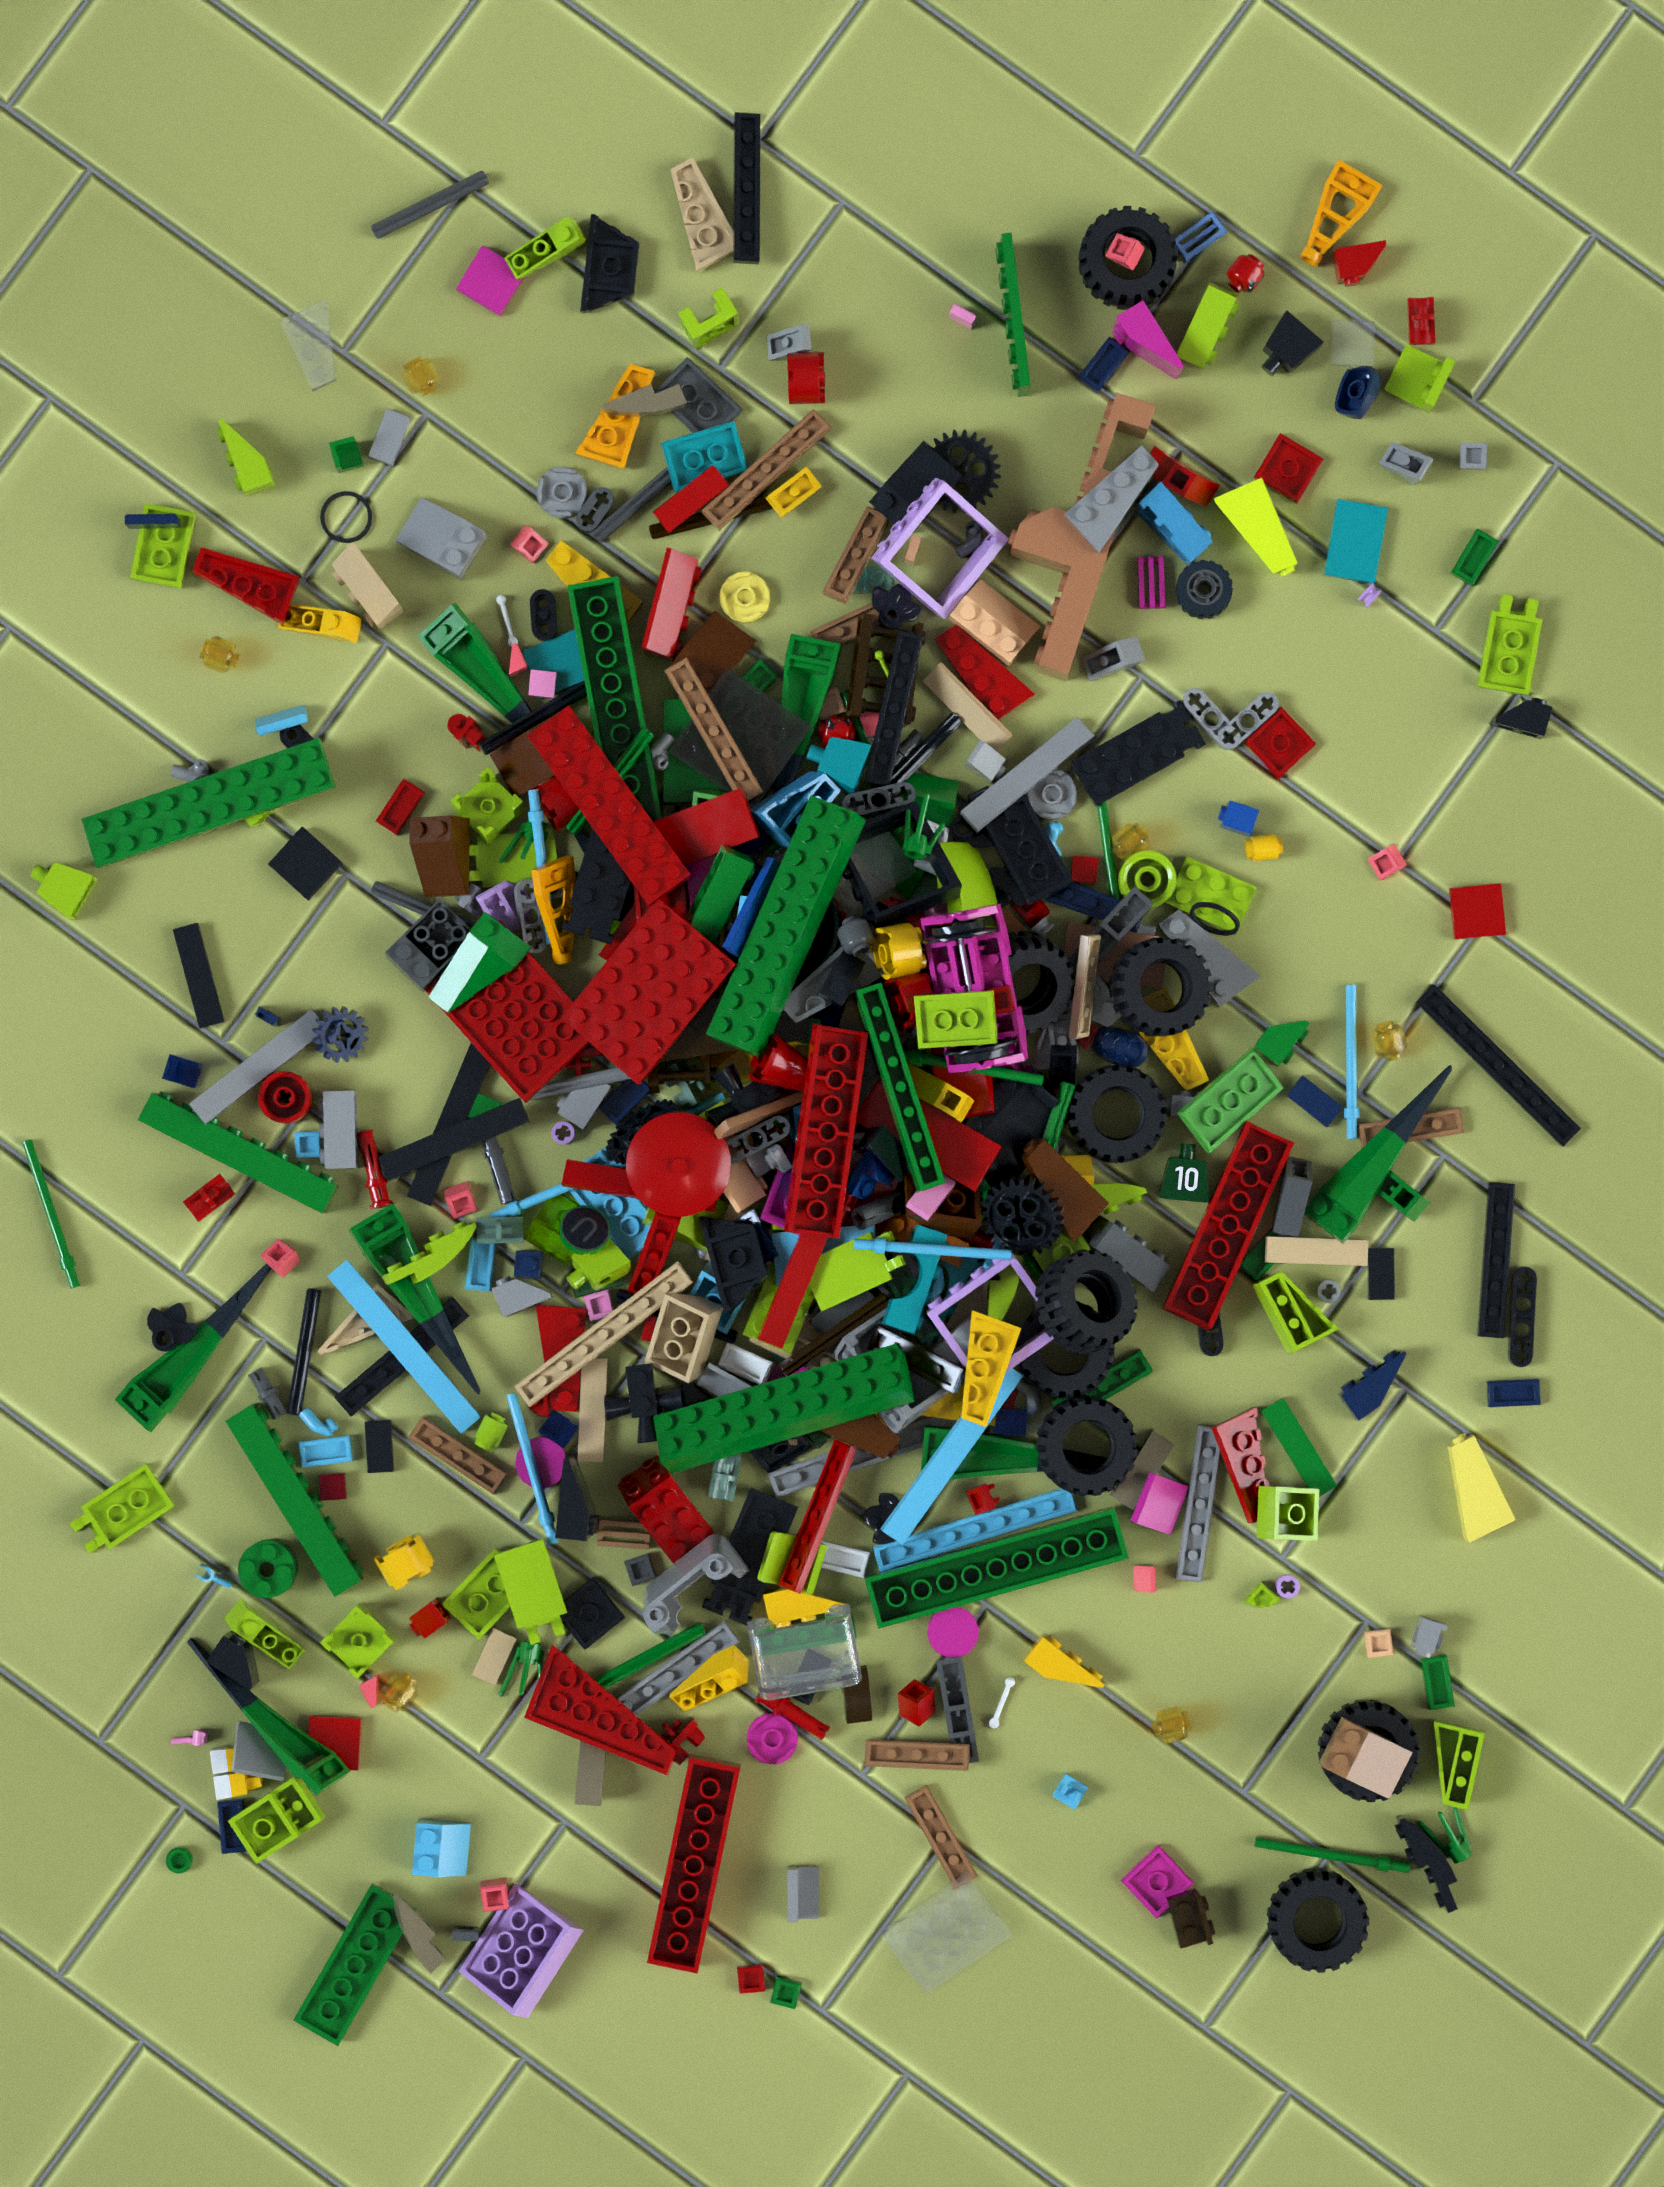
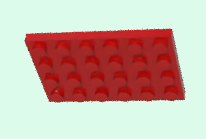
M658 898L561 1018L636 1084L641 1085L733 972L737 963L663 899Z
M498 920L505 927H507L501 920ZM529 951L515 969L500 976L493 984L484 987L474 994L471 999L450 1013L442 1009L525 1103L535 1096L590 1044L561 1018L574 1001ZM442 974L425 989L429 995Z

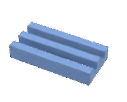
M1212 211L1175 237V248L1178 249V254L1183 257V261L1186 263L1227 234V230ZM1210 220L1214 222L1183 246L1179 243ZM1216 228L1219 229L1216 234L1187 254L1186 250Z

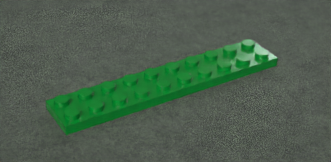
M317 738L105 810L81 820L95 867L101 868L335 789L336 787L322 741Z

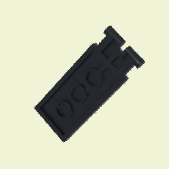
M1181 700L1172 705L1174 710L1162 716L1158 712L1070 762L1095 807L1184 758L1183 752L1189 748L1196 746L1198 750L1206 745L1196 725L1188 729L1184 725L1191 721L1192 718Z
M986 786L967 795L968 801L971 803L989 787ZM1025 794L983 827L1027 907L1073 885L1074 881Z
M593 828L569 903L574 908L570 921L564 920L562 930L584 936L586 928L589 927L592 928L590 939L612 945L614 935L610 934L614 919L620 920L631 880Z
M752 1487L750 1488L729 1539L730 1543L750 1568V1571L741 1578L730 1573L723 1579H713L711 1584L715 1585V1589L710 1599H704L702 1608L722 1616L725 1608L728 1607L732 1609L728 1619L748 1627L750 1626L753 1617L749 1616L754 1602H760L767 1583L759 1581L757 1577L769 1536L773 1531L788 1533L798 1506Z

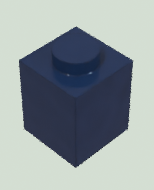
M516 1250L514 1276L542 1278L544 1253Z

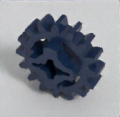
M342 1006L339 1012L336 1007H332L331 1014L323 1011L324 1019L315 1020L319 1027L312 1028V1031L317 1034V1037H314L312 1042L320 1044L316 1050L319 1053L324 1052L323 1057L329 1060L332 1057V1060L338 1063L340 1057H342L345 1062H349V1055L357 1058V1049L365 1050L361 1043L362 1041H368L369 1038L363 1035V1032L369 1029L367 1026L361 1025L365 1019L361 1016L356 1017L358 1012L352 1009L349 1012L347 1007ZM343 1018L351 1020L354 1025H346ZM340 1030H343L344 1033L341 1034V1039H338L336 1036L340 1035ZM327 1044H335L338 1051L330 1049Z

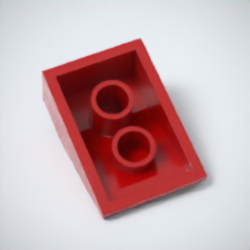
M944 1047L931 1048V1055L946 1057L943 1055ZM933 1066L936 1078L969 1095L974 1100L965 1118L994 1112L992 1076L971 1072L949 1073L948 1068Z

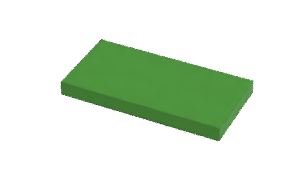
M1250 1048L1180 1109L1177 1114L1205 1152L1211 1153L1284 1087L1255 1048Z

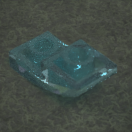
M879 565L866 567L852 594L873 593L876 586L889 592L894 586V578Z

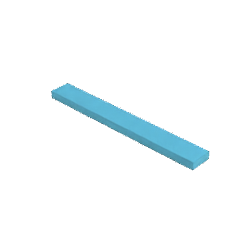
M348 1259L327 1276L461 1434L481 1418V1415Z
M1013 1368L1005 1373L987 1426L1023 1377L1021 1373ZM960 1416L880 1529L903 1545L986 1427L962 1419Z
M1060 1488L911 1534L903 1545L894 1540L888 1544H879L872 1547L879 1570L882 1572L1078 1510L1073 1494Z

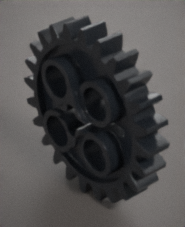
M953 430L951 438L944 432V441L942 442L934 438L936 446L933 449L953 467L961 468L971 453L975 454L974 458L964 468L966 475L964 477L961 476L952 488L956 490L958 484H968L969 492L963 498L976 510L977 502L985 506L986 501L984 497H994L990 489L999 488L994 483V479L1002 477L995 473V470L1001 468V465L994 464L993 462L999 457L998 454L990 455L994 448L993 445L984 447L986 438H982L978 442L976 441L977 433L974 432L969 438L967 430H963L961 436H958L957 431ZM962 447L964 449V457L961 460L955 461L951 458L953 448ZM981 462L984 464L985 471L981 476H974L972 474L971 467L974 463ZM945 495L939 504L943 502L944 511L949 506H952L953 513L956 514L959 506Z
M664 1099L662 1102L657 1100L653 1105L649 1102L646 1107H639L637 1113H630L629 1119H623V1124L616 1126L617 1131L611 1133V1139L607 1140L608 1145L606 1149L612 1160L616 1164L621 1163L625 1165L629 1145L637 1131L656 1116L669 1112H681L675 1102L673 1103L672 1100L667 1101V1099Z
M1013 1175L1010 1182L1004 1177L1000 1184L996 1182L992 1190H988L985 1195L987 1198H984L981 1203L984 1206L981 1210V1215L986 1216L982 1220V1225H989L985 1234L993 1233L994 1236L991 1242L999 1240L1001 1242L999 1249L1008 1246V1250H1012V1252L1014 1249L1018 1250L1019 1256H1022L1024 1251H1027L1028 1255L1032 1257L1035 1250L1042 1254L1045 1248L1050 1249L1053 1242L1056 1243L1059 1238L1058 1234L1063 1230V1226L1060 1224L1063 1223L1065 1217L1060 1214L1064 1207L1056 1206L1060 1198L1051 1197L1053 1189L1044 1190L1045 1182L1038 1186L1036 1185V1177L1031 1182H1027L1026 1175H1023L1020 1181ZM1027 1199L1033 1200L1036 1205H1031ZM1002 1202L1008 1203L1012 1209L1006 1208ZM1033 1223L1039 1224L1042 1229L1036 1228ZM1008 1226L1016 1228L1018 1232L1011 1231Z

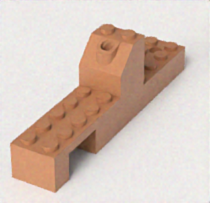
M1116 393L1115 399L1109 398L1103 416L1104 419H1107V423L1101 422L1095 441L1100 445L1099 448L1093 447L1087 467L1092 468L1091 473L1085 471L1079 490L1084 492L1083 497L1111 473V471L1103 469L1115 430L1145 439L1156 405L1120 393ZM1077 496L1075 504L1079 502L1083 497ZM1050 507L1042 512L1032 509L1019 524L1018 530L1012 529L1007 548L1011 549V557L1063 573L1057 590L1062 592L1060 598L1055 597L1050 612L1054 619L1053 622L1047 621L1042 640L1046 641L1045 647L1039 646L1034 664L1038 665L1036 672L1066 681L1115 531L1098 554L1064 516L1067 511L1055 507Z

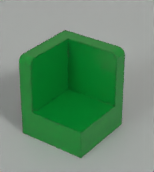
M354 436L329 443L334 464L339 473L364 467L358 443Z

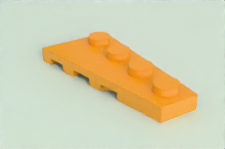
M629 364L608 402L652 384L655 371ZM602 409L595 423L586 434L587 436L576 450L575 455L625 470L641 417L604 413Z

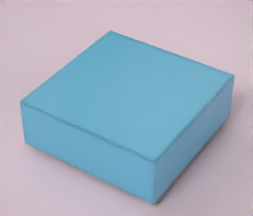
M319 1131L294 1132L295 1158L320 1157L322 1141Z

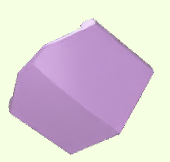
M505 880L475 898L483 912L490 914L497 920H501L509 930L514 932L519 929L514 896L516 883ZM525 888L520 890V893L524 894L526 898L529 897ZM530 909L524 913V921L526 923H530Z

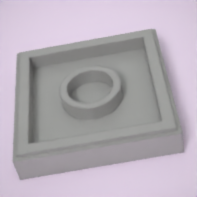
M239 1721L236 1725L232 1772L282 1781L285 1778V1764L252 1723Z

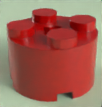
M824 352L788 353L789 403H825Z
M553 776L533 789H538L543 812L553 828L559 833L566 829L579 808L557 777Z
M916 973L891 979L883 984L894 1024L899 1026L897 1029L899 1031L916 1027L914 996L933 994L930 987L931 981L926 973Z
M283 1071L276 1072L268 1076L261 1085L258 1095L259 1106L262 1112L275 1122L283 1124L299 1122L308 1115L313 1107L314 1096L312 1088L307 1080L298 1074ZM283 1092L292 1096L289 1098L290 1102L288 1104L280 1100L284 1097Z

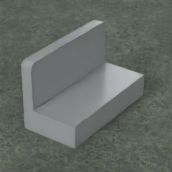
M711 1362L708 1363L697 1384L717 1396L753 1387V1385Z
M788 1866V1922H798V1919H818L819 1867Z

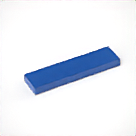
M767 857L722 945L734 959L739 960L780 864L774 858Z

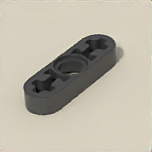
M900 782L848 794L843 799L842 807L847 808L850 806V801H854L857 805L863 804L864 797H867L869 809L865 810V805L858 806L856 811L863 818L889 812L913 803L916 791L910 783ZM900 790L910 793L906 801H903L902 797H896L893 801L894 804H890L891 797L889 792H892V797L900 795ZM874 795H883L886 799V804L882 807L874 806L871 802Z
M781 1115L773 1116L727 1140V1146L731 1144L732 1147H737L741 1144L738 1139L743 1137L744 1145L750 1150L748 1153H744V1148L736 1153L737 1158L734 1159L730 1156L731 1164L737 1163L785 1138L790 1131V1123L787 1118ZM775 1120H778L779 1123L784 1122L786 1125L783 1128L784 1133L779 1135L777 1131L770 1134L773 1139L767 1141V1135L761 1127L766 1125L767 1130L774 1127L773 1122ZM752 1132H759L763 1137V1142L758 1147H753L748 1143V1135Z

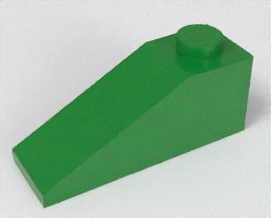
M1391 1170L1378 1191L1379 1195L1413 1222L1417 1220L1431 1203Z

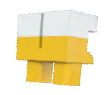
M216 1747L210 1750L213 1774H216L213 1777L216 1800L246 1795L251 1790L263 1786L262 1777L231 1772L234 1747Z

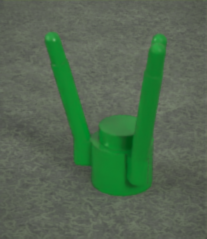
M925 793L916 832L911 837V811L907 809L905 812V833L902 850L905 851L904 854L914 860H923L925 855L930 856L932 847L945 827V823L942 822L929 843L926 841L927 837L921 834L930 797L929 793Z
M529 817L526 823L522 822L519 831L500 857V863L505 861L523 834L527 841L520 858L525 859L532 842H534L532 822H529ZM542 821L545 843L549 834L545 831L548 824Z
M521 1641L520 1647H516L514 1658L499 1692L500 1697L504 1695L519 1658L520 1662L524 1663L519 1695L522 1696L524 1694L529 1665H535L536 1660L539 1680L543 1669L544 1651H540L541 1644L535 1643L531 1645L530 1642Z
M1453 1808L1460 1836L1456 1837L1443 1813L1438 1812L1441 1823L1450 1838L1446 1843L1448 1847L1419 1820L1417 1824L1442 1850L1446 1858L1451 1857L1455 1864L1468 1859L1472 1855L1469 1849L1471 1843L1466 1836L1458 1808Z

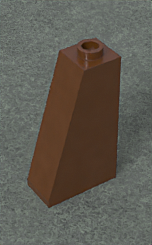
M1032 1139L1023 1148L1024 1153L1021 1159L1032 1179L1036 1177V1185L1039 1186L1045 1182L1044 1190L1053 1189L1051 1197L1060 1198L1056 1206L1064 1207L1060 1214L1065 1217L1063 1223L1060 1224L1063 1226L1062 1233L1067 1239L1075 1242L1110 1203L1044 1139Z
M868 1415L818 1430L880 1459H885L886 1456L892 1458L900 1448L897 1443L901 1438L874 1415Z

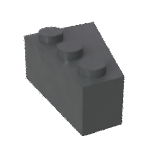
M1099 1215L1082 1234L1086 1243L1095 1250L1100 1251L1101 1254L1106 1253L1112 1256V1261H1118L1123 1266L1122 1269L1128 1272L1130 1277L1154 1292L1171 1269V1266L1164 1262L1167 1257L1156 1249L1152 1252L1146 1248L1148 1243L1135 1234L1134 1237H1131L1126 1232L1129 1228L1120 1221L1115 1220L1113 1223Z

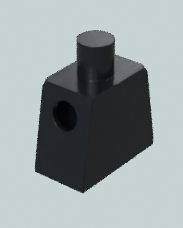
M1286 311L1263 348V351L1269 358L1261 367L1271 376H1274L1281 367L1288 373H1291L1316 353L1324 341L1289 311Z

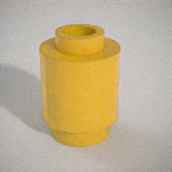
M1275 833L1251 836L1250 839H1245L1244 841L1247 860L1253 859L1254 862L1278 859L1279 854L1283 853L1282 839L1277 838Z

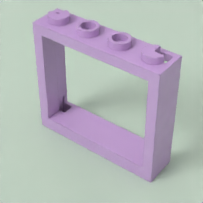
M935 478L929 486L925 485L920 498L909 505L904 518L893 525L888 538L877 545L879 548L871 559L935 615L946 619L1009 538L945 481ZM945 494L989 534L935 601L891 563L890 560L941 496Z
M1012 1252L1011 1260L992 1259V1265L986 1269L983 1266L976 1269L970 1274L972 1279L965 1284L962 1281L958 1282L949 1289L950 1294L943 1299L939 1296L927 1305L929 1309L925 1312L965 1368L967 1356L938 1315L1008 1265L1013 1267L1031 1295L1038 1301V1297H1035V1284ZM1046 1328L1013 1351L1006 1372L1054 1339L1053 1336L1049 1337L1045 1332Z

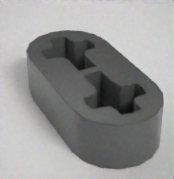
M605 487L595 489L577 514L576 522L582 532L592 533L611 510L614 504V497L609 489ZM607 494L608 504L602 503L596 509L595 507L598 504L596 496ZM592 511H594L595 514L592 517L594 524H588L586 527L583 526L582 517H589Z

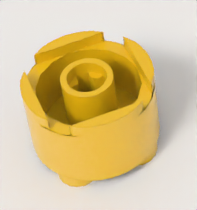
M903 923L875 930L874 933H878L875 943L872 945L873 957L877 969H883L885 974L881 976L885 980L916 974L921 969L926 968V957L922 953L920 944L922 942V932L919 927H913L910 923Z
M419 1533L415 1534L414 1539L409 1535L387 1547L385 1550L388 1554L381 1557L379 1553L374 1557V1561L390 1587L393 1586L395 1590L409 1583L408 1579L416 1575L420 1578L431 1571L430 1567L433 1566L432 1563L434 1562V1558Z

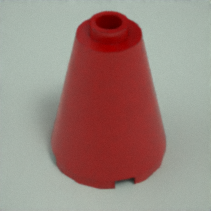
M773 1033L762 1059L755 1056L752 1057L750 1066L754 1067L753 1074L749 1072L748 1076L750 1080L757 1083L803 1091L808 1059L780 1036Z

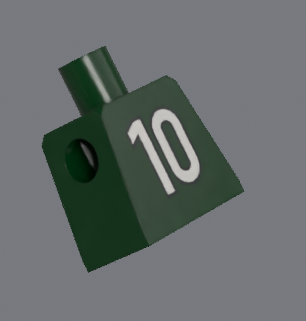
M1181 1143L1179 1158H1168L1158 1198L1209 1203L1206 1161L1195 1160V1144Z

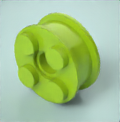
M1138 852L1129 857L1121 867L1118 876L1119 890L1124 898L1135 886L1154 903L1149 909L1156 908L1166 902L1175 889V869L1169 859L1158 852ZM1142 874H1151L1154 878V884L1150 887L1142 885L1140 881Z

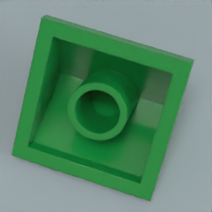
M914 772L908 778L907 783H910L915 788V801H917L920 809L925 793L930 794L925 815L926 820L939 825L944 822L945 827L950 829L960 782ZM910 793L904 794L903 801H906L908 799V795H910Z

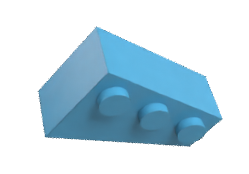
M1162 482L1138 503L1135 513L1187 566H1190L1213 542L1210 539L1211 533L1203 525L1199 526L1190 511L1177 501Z
M810 771L750 809L754 820L778 846L788 847L810 796L831 803L841 790L826 773Z

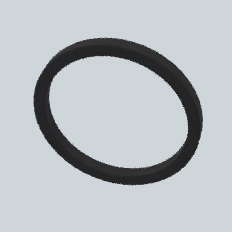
M349 491L338 492L329 497L324 503L320 514L321 525L326 534L335 541L341 543L358 541L370 529L372 523L371 508L367 501L357 493ZM340 496H353L362 501L367 509V525L356 537L349 539L334 536L326 527L324 519L326 508L334 499Z
M1198 902L1190 909L1191 919L1210 933L1229 936L1237 933L1240 927L1237 916L1221 905L1210 902ZM1201 907L1219 910L1233 920L1235 928L1231 930H1218L1209 927L1196 917L1194 910Z

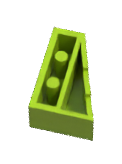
M1210 282L1177 352L1179 358L1204 369L1206 363L1212 364L1217 354V351L1213 348L1217 340L1222 342L1228 330V327L1224 325L1228 316L1233 318L1239 307V303H1236L1239 294Z
M1282 1271L1273 1273L1252 1285L1287 1354L1297 1352L1339 1329L1321 1313L1322 1311L1317 1306H1314L1304 1296V1293Z
M1434 1719L1442 1804L1469 1810L1485 1731Z

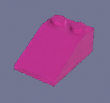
M1144 301L1139 302L1116 317L1112 333L1119 345L1124 344L1127 350L1172 378L1176 379L1180 376L1184 365Z

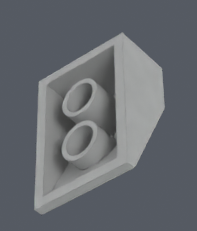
M421 497L395 541L459 580H462L487 539L485 531L465 519Z

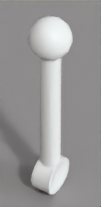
M499 595L496 598V602L501 607L509 636L508 644L512 647V644H518V640L513 635L505 606L506 597Z
M1008 1677L1005 1680L1006 1687L994 1717L989 1720L991 1728L999 1726L998 1719L1010 1688L1015 1685V1680L1012 1677Z

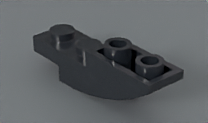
M1402 1815L1396 1816L1398 1824L1394 1826L1400 1840L1405 1838L1408 1848L1404 1849L1410 1864L1415 1863L1418 1868L1428 1867L1424 1869L1429 1884L1434 1883L1437 1889L1434 1897L1439 1908L1444 1907L1448 1913L1458 1910L1448 1886L1457 1882V1879L1445 1856L1436 1844L1414 1823Z

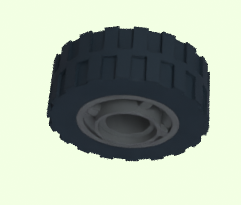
M1200 560L1199 562H1192L1190 566H1186L1177 580L1175 594L1178 605H1181L1182 610L1187 612L1189 616L1202 620L1203 618L1211 619L1215 615H1220L1227 608L1233 593V582L1229 577L1230 574L1227 570L1225 571L1221 564L1218 565L1215 561ZM1202 584L1208 585L1211 592L1208 595H1202L1198 592L1197 587Z

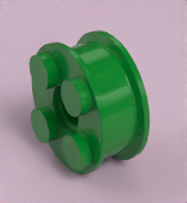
M275 1539L261 1540L247 1548L238 1564V1576L241 1584L250 1594L259 1598H274L281 1595L293 1585L298 1574V1561L295 1553L288 1545ZM264 1562L273 1564V1575H266L263 1572L262 1565Z

